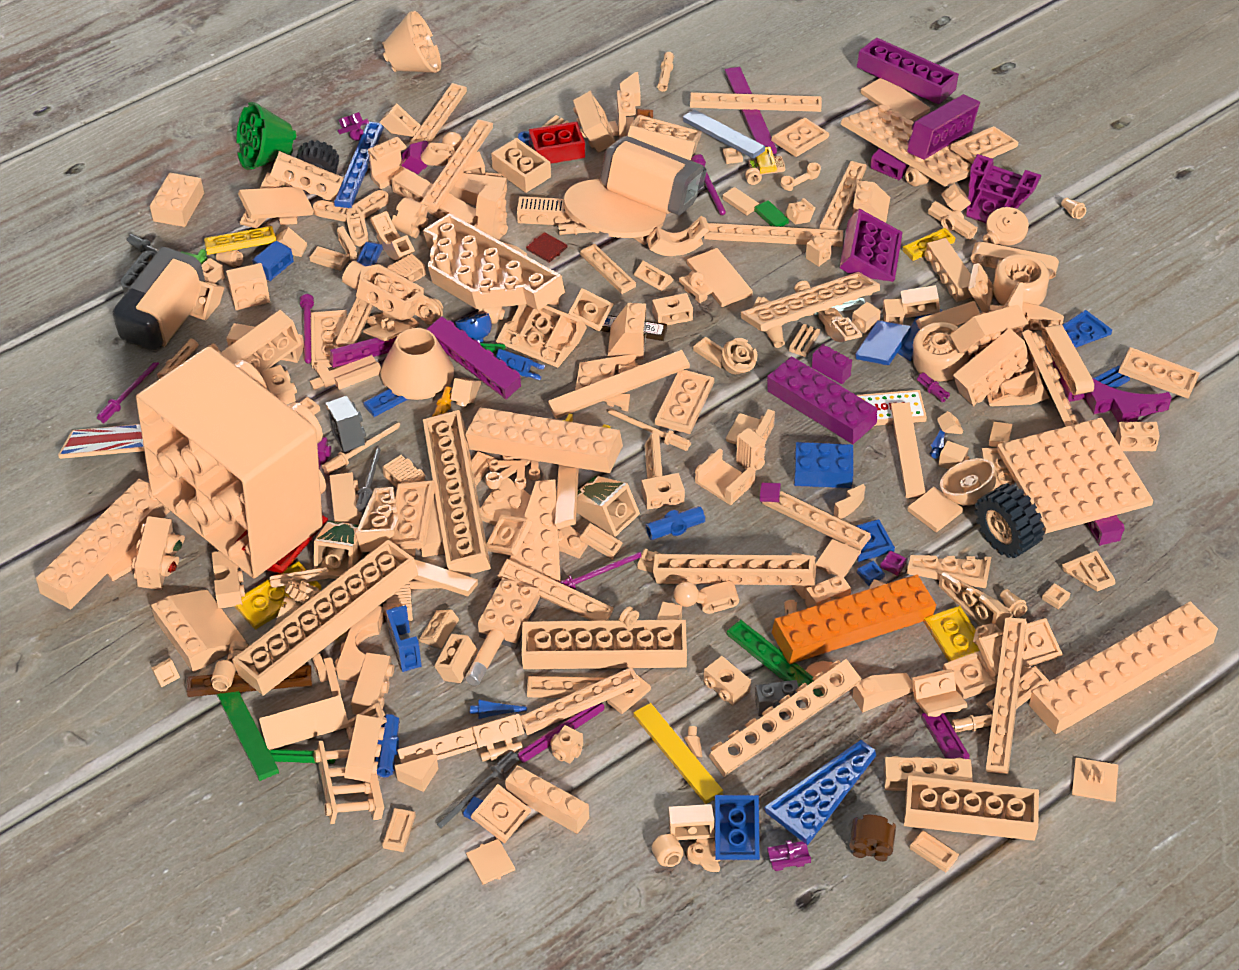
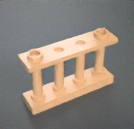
M319 741L317 750H314V761L319 765L326 800L324 811L325 815L329 816L330 824H335L336 815L339 812L368 810V812L372 813L373 820L382 819L384 803L377 771L376 775L371 774L370 782L364 781L362 784L332 786L330 777L345 776L346 767L329 769L327 760L348 758L350 749L325 751L323 741ZM364 792V794L368 795L367 801L336 804L334 797L337 794Z

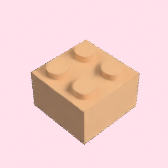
M261 263L226 271L235 310L270 303L266 276Z

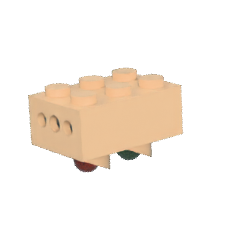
M148 516L146 524H142V540H138L137 543L138 555L133 558L134 579H137L138 587L162 590L165 576L173 573L179 563L178 556L170 555H174L181 550L185 536L173 534L171 519Z

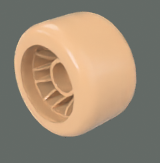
M1016 254L1004 258L998 264L995 271L993 283L994 296L1001 305L1005 306L1016 284L1024 283L1023 302L1039 306L1046 297L1049 283V271L1046 265L1039 259L1025 254Z
M937 322L929 324L918 331L913 341V363L919 374L926 373L931 379L938 382L954 379L953 375L968 363V352L960 354L950 336L959 327L950 323Z

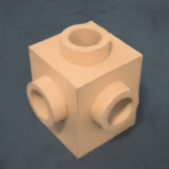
M564 725L559 734H555L551 740L552 755L559 761L571 764L574 758H578L582 752L583 734Z

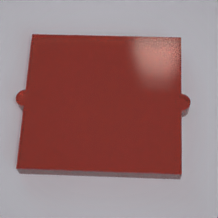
M544 232L538 238H534V241L526 247V250L550 263L554 258L560 256V253L568 245Z

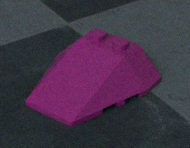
M977 154L970 171L968 199L971 204L967 206L966 217L987 224V219L993 211L1003 207L1017 209L1035 191L1041 175L1025 170L1023 175L996 167L992 158Z

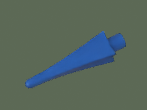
M940 429L931 444L932 449L929 454L934 459L940 456L944 448L945 432Z
M478 700V705H470V714H478V719L527 711L526 706L506 705Z

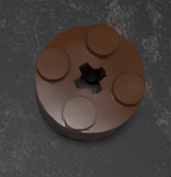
M867 814L863 815V819L857 820L858 817H855L852 822L849 844L850 849L853 851V856L857 858L871 856L877 861H887L888 856L892 855L894 849L895 823L891 825L888 823L887 818L879 815Z

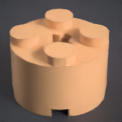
M403 198L396 208L398 210L397 216L394 215L392 219L395 229L408 236L417 238L422 227L425 228L428 223L426 216L429 207L410 198Z

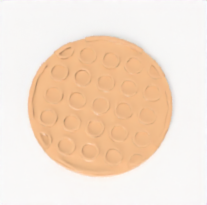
M600 179L579 182L571 186L564 196L563 206L565 212L574 222L585 225L586 229L595 233L600 231L609 233L610 237L637 238L650 235V232L654 231L657 227L661 228L666 218V213L607 190V187L602 184Z

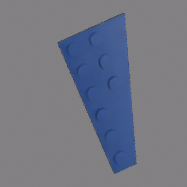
M860 740L765 806L766 813L806 845H809L876 757L875 749Z

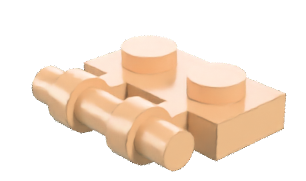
M513 715L472 727L477 747L486 746L487 752L480 754L482 762L487 760L494 761L497 760V757L506 755L510 751L515 753L523 749L521 742L513 744L511 738L519 736ZM504 740V747L494 749L493 743Z

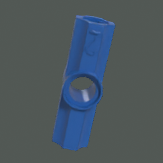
M699 506L680 513L677 510H672L664 518L645 524L647 535L650 540L668 534L679 536L687 528L704 523V511Z
M392 714L384 716L387 722L381 725V727L385 728L383 740H378V744H381L379 757H376V762H378L377 775L380 777L393 775L395 755H398L400 720Z

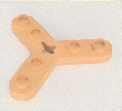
M378 190L352 205V208L335 207L334 202L320 200L313 204V210L316 216L347 222L352 242L356 246H363L365 242H368V232L364 219L387 205L389 197L386 191Z

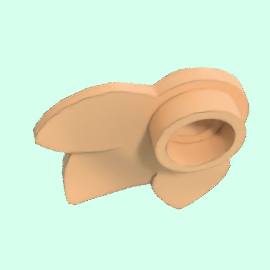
M715 837L697 839L696 843L689 845L687 858L691 863L700 864L705 870L710 872L720 871L718 861L721 860H715Z

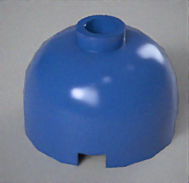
M489 313L477 314L474 317H466L455 322L459 330H464L472 340L475 339L479 343L484 341L483 338L489 335L492 328Z

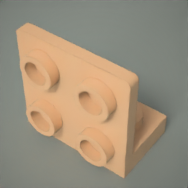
M768 409L765 416L762 415L760 419L740 413L731 427L726 441L737 445V436L747 428L752 429L767 441L774 427L775 411Z
M952 669L912 678L914 700L927 716L937 717L941 713L958 712L963 708H967V702L956 691L954 671Z

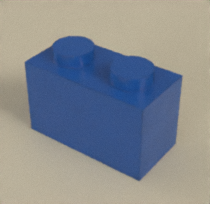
M275 241L252 260L253 265L261 263L266 279L271 281L294 262L292 249Z

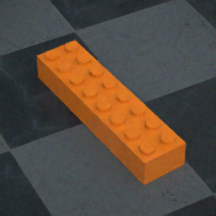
M918 574L775 618L771 633L788 663L792 664L923 622L924 618L934 614L937 604Z

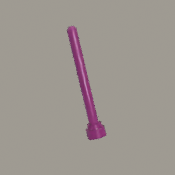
M698 154L691 159V161L705 167L706 161L703 155ZM706 172L705 185L719 214L725 215V208Z
M304 294L300 297V306L304 310V361L309 364L312 361L311 309L314 306V297L310 294Z

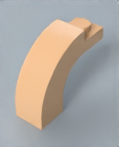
M387 211L371 217L370 220L377 233L376 237L379 243L382 244L383 250L391 259L398 260L415 251L408 235L401 237L397 233Z
M700 216L689 228L678 233H670L657 227L647 237L649 250L664 256L684 255L696 250L703 244L701 238L709 231L707 220L705 217Z

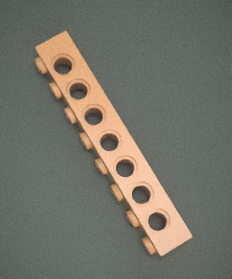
M655 554L653 573L657 584H680L682 582L718 584L731 581L735 585H815L816 565L814 556Z
M845 659L842 662L840 660L834 662L829 667L831 670L825 674L823 671L812 678L814 681L809 685L806 683L802 684L796 689L797 693L792 697L787 695L779 701V706L776 708L769 707L762 713L763 717L758 720L753 718L746 723L745 726L747 728L741 732L736 730L728 736L729 740L725 743L720 741L711 748L712 752L709 758L722 776L725 777L858 685L861 678L849 661ZM829 678H837L840 684H831ZM813 689H820L823 696H815ZM796 701H804L806 708H799L796 705ZM786 712L789 715V719L782 720L779 717V713ZM762 724H770L773 730L771 732L764 731ZM752 735L756 742L753 744L747 743L745 736ZM728 748H737L739 754L736 756L730 755Z

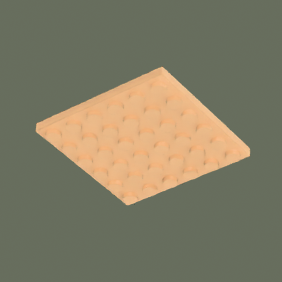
M1102 418L997 444V451L1017 486L1024 491L1025 496L1029 495L1032 504H1036V511L1042 516L1040 521L1044 522L1042 529L1045 531V534L1153 504L1151 495Z

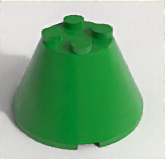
M249 102V106L244 107L240 114L236 133V144L240 146V152L237 154L242 167L246 170H253L276 160L279 151L291 156L293 153V140L296 139V131L292 129L291 124L258 103Z

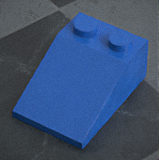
M715 795V860H760L759 795Z

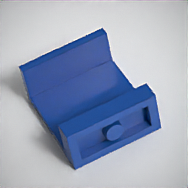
M406 605L386 610L390 637L402 672L422 667L417 636L404 640L399 638V635L410 633Z

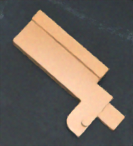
M373 355L329 371L325 364L319 363L314 365L319 378L311 380L310 385L315 390L323 386L326 388L336 384L340 390L381 374V366Z

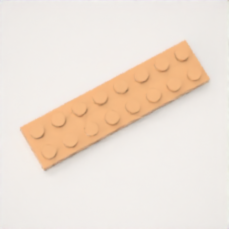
M856 272L742 311L741 319L760 331H767L770 328L782 326L784 323L796 321L801 317L811 316L816 312L828 310L830 307L842 305L851 300H857L865 295H871L880 290V284L862 273Z

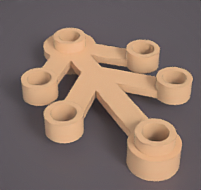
M502 455L503 461L490 460L489 470L492 472L486 475V485L490 489H497L501 485L502 480L517 472L515 487L517 489H524L527 486L525 466L531 463L529 478L531 480H538L540 478V470L538 469L540 461ZM500 468H507L501 473H497Z

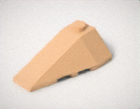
M393 487L375 488L356 531L361 552H373L384 542L390 540L396 531L399 520Z
M944 572L940 574L939 587L954 602L961 606L978 625L995 623L1000 631H1004L1005 618H1012L1013 616L1008 607Z

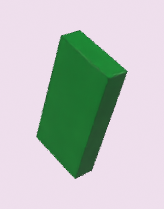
M769 200L755 206L754 211L771 227H783L789 224V219Z

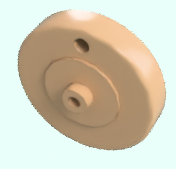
M1003 207L989 215L986 231L987 233L995 231L1000 237V245H1015L1026 237L1029 223L1025 214L1020 210Z

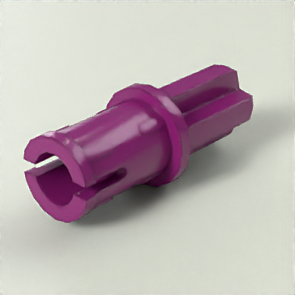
M926 373L919 374L917 381L927 389L929 394L932 393L941 402L946 401L944 397L946 399L949 398L950 393L944 390L938 381H934Z

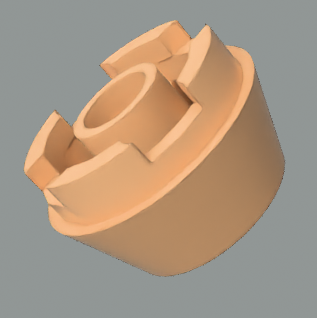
M735 338L724 345L721 362L724 369L729 373L737 375L754 368L757 361V351L755 348L753 350L747 343L748 340Z

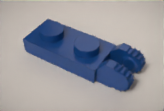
M498 349L496 358L503 360L509 368L515 369L521 376L541 380L542 376L530 373L529 371L531 365L538 369H544L545 365Z

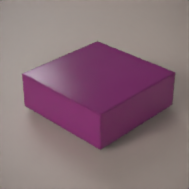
M761 483L760 502H779L781 483Z
M889 551L881 562L880 568L898 576L906 565L907 558Z

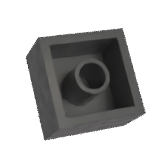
M347 396L326 402L332 433L342 450L346 452L365 445L364 437H366V433L360 422H363L360 411H357L354 402H350Z

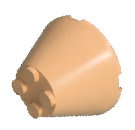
M409 12L390 36L382 42L385 49L383 53L385 60L391 63L394 72L436 73L441 69L439 50L437 45H433L431 40L433 35L427 23L418 12Z

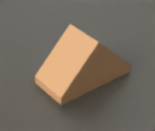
M288 227L276 236V241L292 249L293 256L302 257L307 247V242Z
M436 754L395 766L397 781L423 792L438 770Z

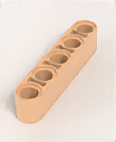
M986 242L975 243L971 254V261L974 264L979 263L981 266L995 269L1008 256L1016 254L1030 255L1046 265L1049 271V279H1053L1056 276L1059 260L1051 255Z
M1060 324L1042 328V339L1072 394L1078 395L1092 392L1094 390L1093 379L1064 327Z

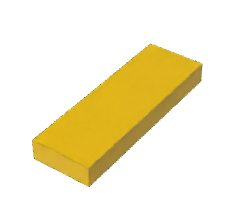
M943 228L903 246L902 251L914 261L925 256L927 243L946 238L952 244L955 242V237L946 228Z

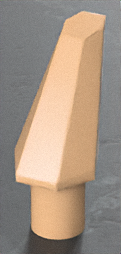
M689 726L688 736L684 737L694 756L702 757L700 737H697V727Z

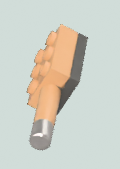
M505 578L501 579L478 621L479 637L484 638L485 641L465 676L469 684L474 686L480 684L501 644L517 649L522 639L523 622H531L540 605L539 589L524 585L522 588L517 586V582Z

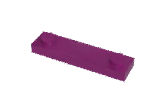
M397 337L386 341L373 338L330 350V364L334 368L370 355L375 357L387 354Z

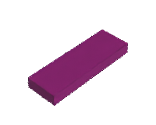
M926 713L922 714L921 719L945 759L970 758L969 753L944 713L937 717L927 716Z

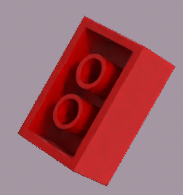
M578 121L529 129L530 148L550 161V164L585 158V141Z

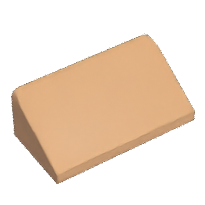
M645 261L641 262L634 273L635 277L660 291L664 290L674 280L670 275Z
M452 609L437 610L419 641L436 648H442L458 623L459 618Z

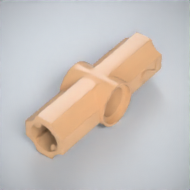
M936 201L932 203L928 210V214L939 220L943 228H946L948 231L954 230L969 240L977 232L978 227L965 220L959 210L951 211Z

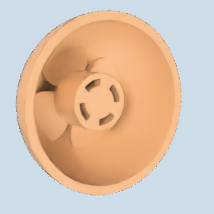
M982 458L958 463L943 475L940 481V488L944 495L954 503L967 506L975 505L979 498L991 492L995 487L996 470L994 464Z

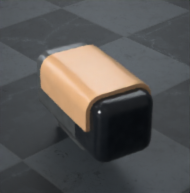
M161 247L157 253L145 251L138 257L121 279L124 296L113 309L116 329L122 340L149 350H157L161 346H166L192 312L200 289L199 281H205L202 265L199 260L167 247Z

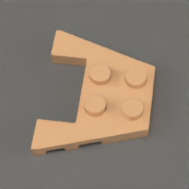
M636 354L580 362L575 390L614 376L615 370H619V364L635 365ZM619 394L604 400V402H607L609 406L613 407L616 405L621 407L623 411H628L630 394Z

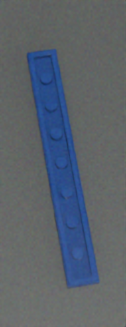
M369 122L366 124L334 201L335 207L352 208L370 164L368 149L378 144L384 126L381 123Z

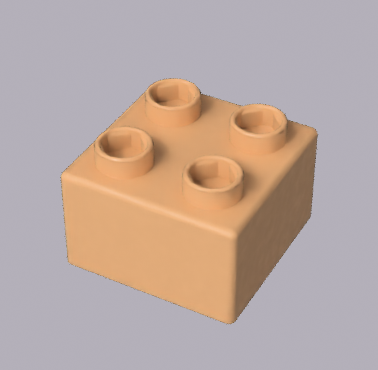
M206 347L136 395L151 494L250 577L257 578L322 528L321 494L326 489V483L319 469L317 444L322 440V428L315 415L306 406L298 402H293L287 406L269 392L262 376L250 363L244 360L232 363L214 348ZM248 530V534L244 536L242 539H240L238 542H236V540L244 533V531Z

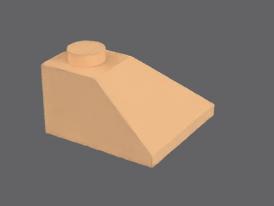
M581 288L568 314L581 319L585 325L600 332L614 304Z

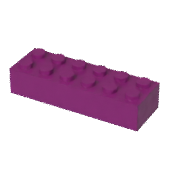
M877 37L863 47L858 55L857 68L926 98L933 103H942L956 90L958 73Z
M963 94L915 121L912 125V135L907 143V152L925 160L972 132L980 101Z
M792 356L767 376L769 393L851 444L857 442L877 424V407Z

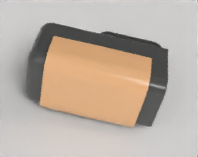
M624 136L607 148L600 180L607 187V190L666 214L671 212L680 216L694 204L699 189L704 185L707 168L699 163L630 136Z

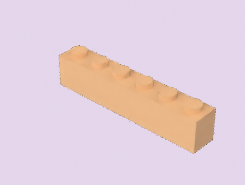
M406 168L391 179L393 192L403 198H410L421 203L433 185L428 180L421 178ZM452 194L447 195L437 212L428 210L430 214L439 219L450 213L472 226L478 223V216H475L476 208L471 207Z

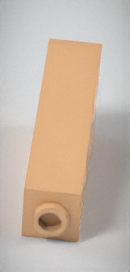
M462 173L449 194H452L461 201L476 206L477 197L486 185L504 191L506 196L507 179L504 177Z

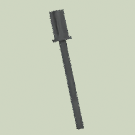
M130 234L127 238L129 244L139 248L142 253L145 251L158 252V250L150 246V241L147 239L143 240L134 234Z
M377 448L374 453L365 487L358 490L359 497L356 508H358L359 512L366 510L373 494L370 487L379 460L380 448Z
M510 751L496 765H492L490 767L492 773L437 823L439 828L442 829L474 796L476 797L496 777L503 779L504 774L519 761L518 755Z

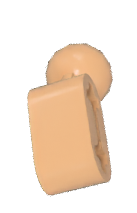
M456 132L447 133L443 137L442 143H430L420 156L421 160L427 165L446 166L447 158L452 157L463 141L462 137Z
M731 581L702 588L700 591L691 582H682L674 590V599L677 604L682 607H690L695 603H700L703 612L708 614L732 608L739 603L735 584Z

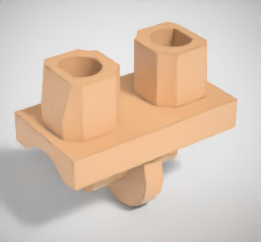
M691 271L687 276L679 278V282L684 286V290L692 293L695 296V300L699 303L707 300L708 295L713 292V288L703 280V275L700 272L695 273Z

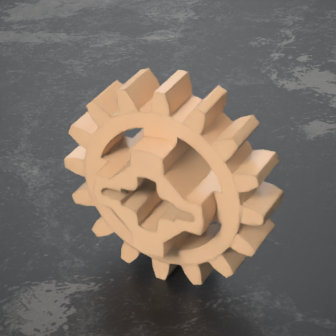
M291 580L284 589L286 593L290 594L289 596L292 599L300 602L302 605L320 591L304 581L297 583Z

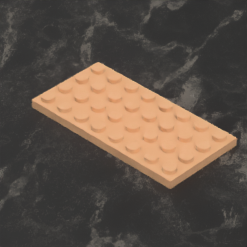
M879 105L842 118V126L943 186H948L970 177L972 163L950 149L951 144L925 160L908 153L907 143L912 135V125L914 122L903 118L897 112L891 111L885 105Z

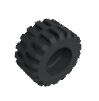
M311 140L309 143L305 142L303 146L299 147L297 159L331 173H337L339 154H337L336 149H333V146L327 145L326 142L322 143L319 140H316V142Z

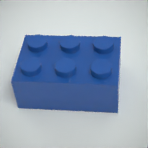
M796 442L794 486L852 488V444Z

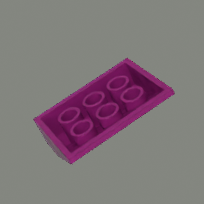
M859 208L848 220L839 268L849 274L860 272L871 279L893 282L896 277L903 232Z

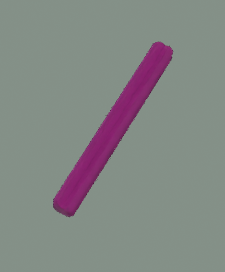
M601 702L575 714L517 753L519 760L525 763L551 746L553 736L555 734L558 735L564 725L575 730L604 711V704Z

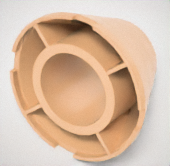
M411 328L401 332L381 367V379L384 386L391 389L393 394L412 400L434 397L435 393L441 390L444 391L445 387H449L454 378V367L450 358L434 334L422 328Z

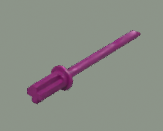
M153 362L116 400L110 399L108 404L97 414L96 418L105 423L116 411H120V403L159 365V362Z
M641 552L635 553L575 579H572L569 575L567 579L559 583L576 590V584L642 557Z

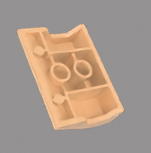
M523 304L518 305L513 319L505 323L496 343L505 344L506 347L558 368L579 344L587 326L581 319L547 305L537 311L529 305Z
M1025 338L1023 340L1025 341L1030 360L1024 367L1016 370L1011 378L1004 380L995 391H991L987 395L990 406L1032 405L1049 398L1046 383Z

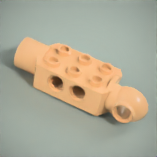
M352 261L344 271L342 282L357 290L356 297L392 315L394 318L407 320L416 315L425 323L432 325L441 316L443 317V305L439 300L424 296V288L379 264L365 267L356 261Z

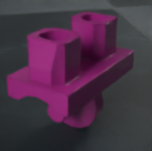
M359 112L339 119L342 127L338 130L339 135L350 131L349 136L353 140L359 141L363 134V130L360 127L368 124V119L362 120Z
M791 840L785 841L784 845L767 848L772 870L780 871L785 867H802L807 863H811L807 845L802 841L792 843Z

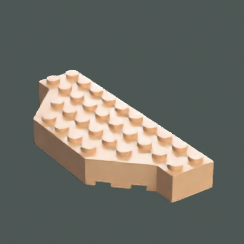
M450 213L423 230L427 246L431 248V260L428 263L432 283L475 309L527 304L538 311L565 293L560 274Z

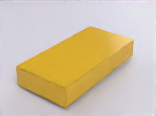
M765 147V152L755 157L760 174L777 171L771 147Z

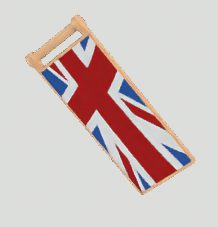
M140 424L72 430L58 456L61 459L144 451Z

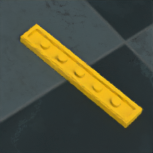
M651 703L633 712L634 718L705 804L715 800V795H723V789Z

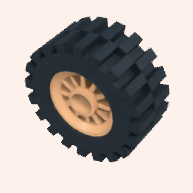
M1009 483L1002 484L979 498L975 504V508H977L975 515L978 516L976 519L977 524L981 525L980 531L985 533L986 541L992 543L991 547L998 549V553L1001 555L1005 554L1008 558H1016L1043 540L1042 536L1045 531L1042 530L1044 522L1040 521L1042 516L1040 513H1037L1036 504L1030 502L1031 498L1029 495L1025 496L1021 488L1017 490L1016 485L1012 484L1010 486Z

